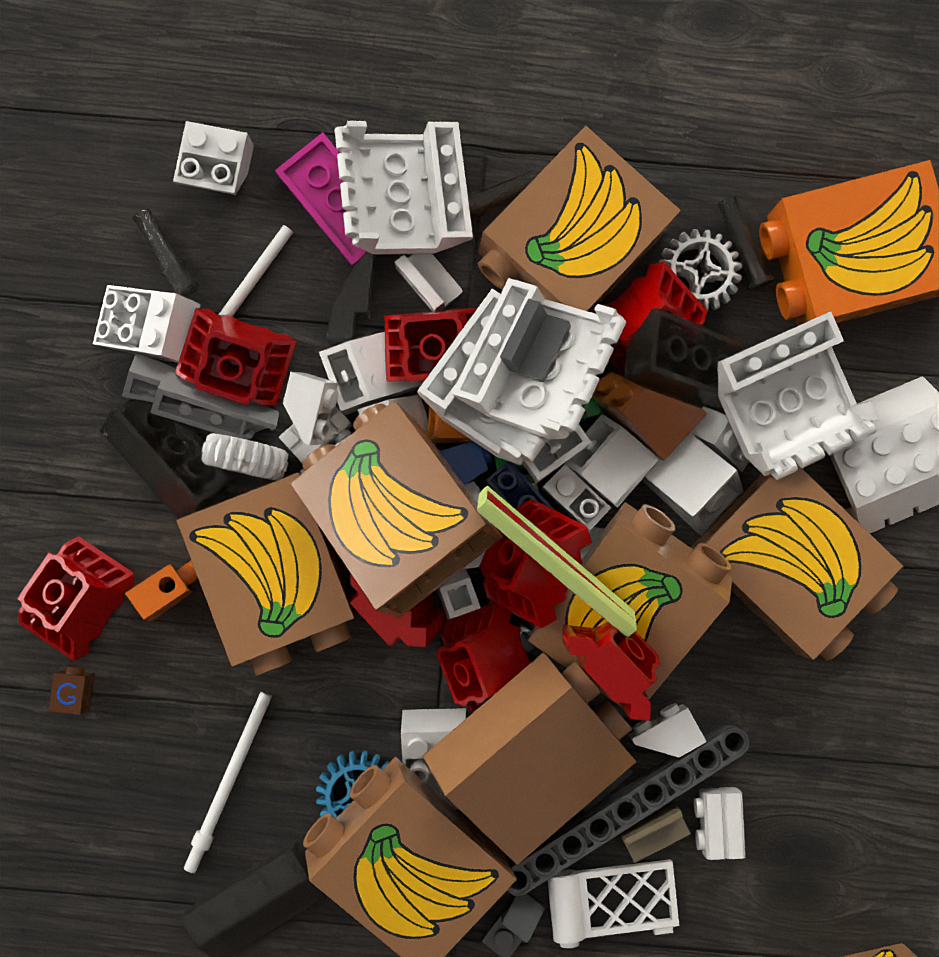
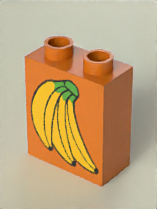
M931 160L782 198L767 215L768 222L760 224L759 235L763 252L768 260L779 258L785 279L784 282L778 283L776 286L779 310L784 319L795 318L797 326L830 311L836 323L939 297V188Z

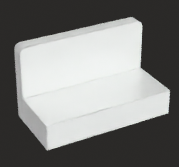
M412 254L409 258L403 255L395 261L397 271L432 312L442 311L462 294L461 287L433 254Z

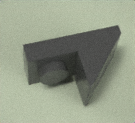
M529 893L521 896L513 895L481 937V941L500 957H510L522 941L528 943L545 910V906Z

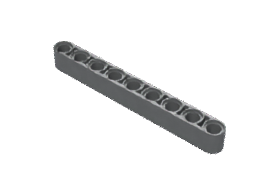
M733 724L719 726L704 736L707 741L706 743L679 758L672 756L595 805L587 813L584 812L559 828L518 865L513 860H509L508 863L512 871H521L526 877L520 883H513L507 891L514 896L528 893L741 757L749 748L747 734ZM730 733H737V744L733 747H726V736ZM704 750H711V760L706 764H699V754ZM677 767H684V778L680 781H673L671 779L672 771ZM656 784L659 786V792L655 797H644V791L648 785ZM625 801L631 802L633 805L629 814L620 815L617 813L620 803ZM596 819L606 821L605 828L600 832L590 830L591 823ZM569 836H575L579 839V844L573 849H567L563 846L564 840ZM547 853L553 859L549 865L540 866L536 863L537 857L540 854Z

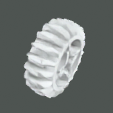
M697 229L691 232L690 237L683 232L679 236V241L675 239L670 241L669 246L671 249L665 248L663 250L662 256L665 259L660 260L658 263L665 262L675 274L678 273V276L686 278L689 282V290L707 310L710 306L715 311L720 308V302L727 304L730 301L729 294H735L738 290L733 283H739L742 279L741 275L735 273L742 268V264L733 262V260L739 256V252L729 253L728 249L732 243L728 241L722 245L720 243L722 234H717L714 239H711L710 230H705L702 237H700ZM699 249L695 260L677 261V258L682 253ZM710 253L719 261L721 267L711 262ZM699 263L701 267V272L705 273L700 278V280L698 276V271L695 270ZM715 280L722 281L719 289L715 292L700 294L704 283H714Z
M212 433L207 435L206 442H204L202 448V461L204 464L275 481L283 479L288 467L287 460L289 454L285 450L237 437Z

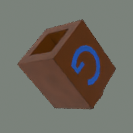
M67 665L65 670L54 672L48 711L76 715L90 711L95 673L85 672V667Z

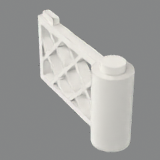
M670 859L579 871L564 869L548 879L553 941L560 943L562 948H575L579 946L580 941L590 937L652 929L654 935L673 933V927L679 926L673 861ZM665 869L666 881L659 890H656L646 880L654 870ZM637 872H644L642 876L637 874ZM631 873L638 881L629 893L626 894L615 884L623 874ZM605 876H613V877L611 878V880H609V879L606 878ZM600 877L607 885L598 897L595 898L587 891L586 879ZM643 884L655 893L645 908L632 899ZM612 888L624 897L614 912L601 903ZM666 891L668 894V899L664 896V893ZM588 898L593 901V903L591 904L590 907H589ZM660 898L669 905L670 918L656 919L650 914V911ZM630 902L641 913L634 922L625 923L619 918V915ZM599 906L610 917L603 926L591 928L590 916ZM646 917H648V918L651 919V920L644 921V919H645ZM615 920H616L618 923H620V924L612 925V924L615 922Z

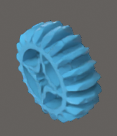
M364 750L362 752L361 760H357L355 751H350L349 762L341 754L337 757L339 767L332 762L327 765V769L331 774L323 772L319 778L325 784H320L316 787V792L325 795L317 798L316 804L327 806L320 812L321 817L330 813L333 817L337 818L343 812L342 810H345L353 802V799L350 798V790L359 776L357 773H353L352 770L365 771L370 766L377 765L380 755L376 754L371 762L367 760L368 751ZM384 762V764L381 767L379 765L377 766L381 770H383L389 764V762ZM343 774L346 779L347 793L335 801V782Z

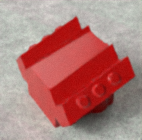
M665 262L650 264L646 277L633 279L628 289L610 303L617 313L624 317L623 319L626 320V324L617 343L611 344L614 350L609 358V362L623 376L634 380L643 379L648 373L654 374L657 377L699 341L696 337V331L704 325L708 310Z
M478 307L384 316L386 381L407 380V382L426 380Z
M195 308L175 373L185 381L195 383V389L249 405L251 401L260 405H277L297 341L287 334H275L267 327L254 326L228 315H218L211 309Z
M534 499L516 508L520 514L580 565L583 564L579 550L592 543L587 526ZM497 528L503 538L485 551L478 567L482 570V574L485 577L483 585L487 598L542 629L557 620L553 607L566 600L565 593L567 587Z
M78 536L65 543L58 554L49 552L17 598L22 604L18 611L19 624L75 662L89 653V642L102 635V629L114 610L123 604V593L134 587V573Z
M351 574L350 584L357 592L349 599L350 604L391 647L400 639L407 646L426 647L443 629L447 617L443 607L432 606L433 592L398 619L375 610Z
M496 602L452 619H447L441 633L444 645L439 648V651H436L455 704L468 706L469 711L472 713L530 664L521 642V629L509 623L512 612Z
M609 622L596 628L563 624L562 642L570 655H577V659L585 672L591 676L614 702L620 703L630 719L650 721L651 702L648 700L645 690L657 681L655 670L660 667L659 655L636 631L627 637Z

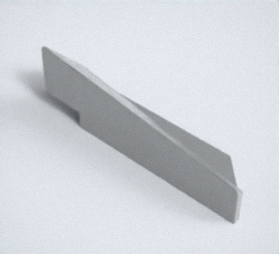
M140 353L135 355L128 372L122 396L153 402L151 413L217 434L246 440L252 438L254 433L266 428L271 429V431L276 429L279 417L277 410L251 401L249 405L195 389V383L185 381L175 373L176 368Z

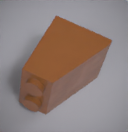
M612 371L598 382L592 395L595 402L612 421L626 429L662 460H665L707 414L704 409L667 391Z

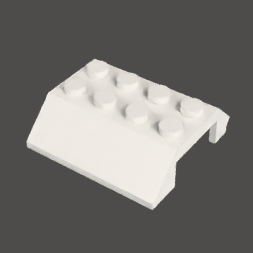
M347 121L344 127L335 128L336 149L341 152L337 155L339 179L344 181L340 184L342 208L348 211L343 214L345 235L352 238L353 245L371 254H433L472 240L473 233L458 122H428L424 134H365L367 128L366 121Z
M508 278L457 381L452 395L496 421L550 440L567 438L570 432L576 431L585 412L582 405L589 403L600 380L596 375L603 373L614 350L611 344L617 343L625 327L626 320L617 313L616 309L600 304L596 305L594 309L596 314L544 299L538 286ZM528 298L539 301L548 315L568 320L571 324L568 335L544 382L509 371L500 358Z
M491 289L418 389L417 393L444 422L496 457L521 465L524 460L533 462L544 446L545 442L540 436L496 421L452 395L457 381L501 295L494 289Z
M831 311L718 362V398L744 456L764 476L771 474L776 480H779L798 470L797 464L804 468L823 459L825 452L831 455L850 446L852 439L858 442L876 433L873 421L878 419L871 401L856 403L832 346L844 340Z
M923 376L862 401H871L878 417V419L873 421L876 433L858 442L852 439L850 446L829 455L852 506L845 510L869 533L884 528V520H887L891 525L913 516V508L920 513L939 505V392Z

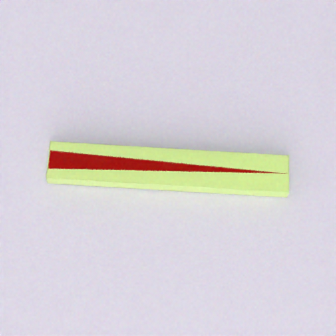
M488 485L479 493L477 512L623 635L629 637L637 630L635 611Z

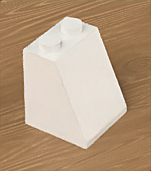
M691 433L684 438L665 460L658 458L659 460L642 479L651 490L701 536L744 492L737 469Z

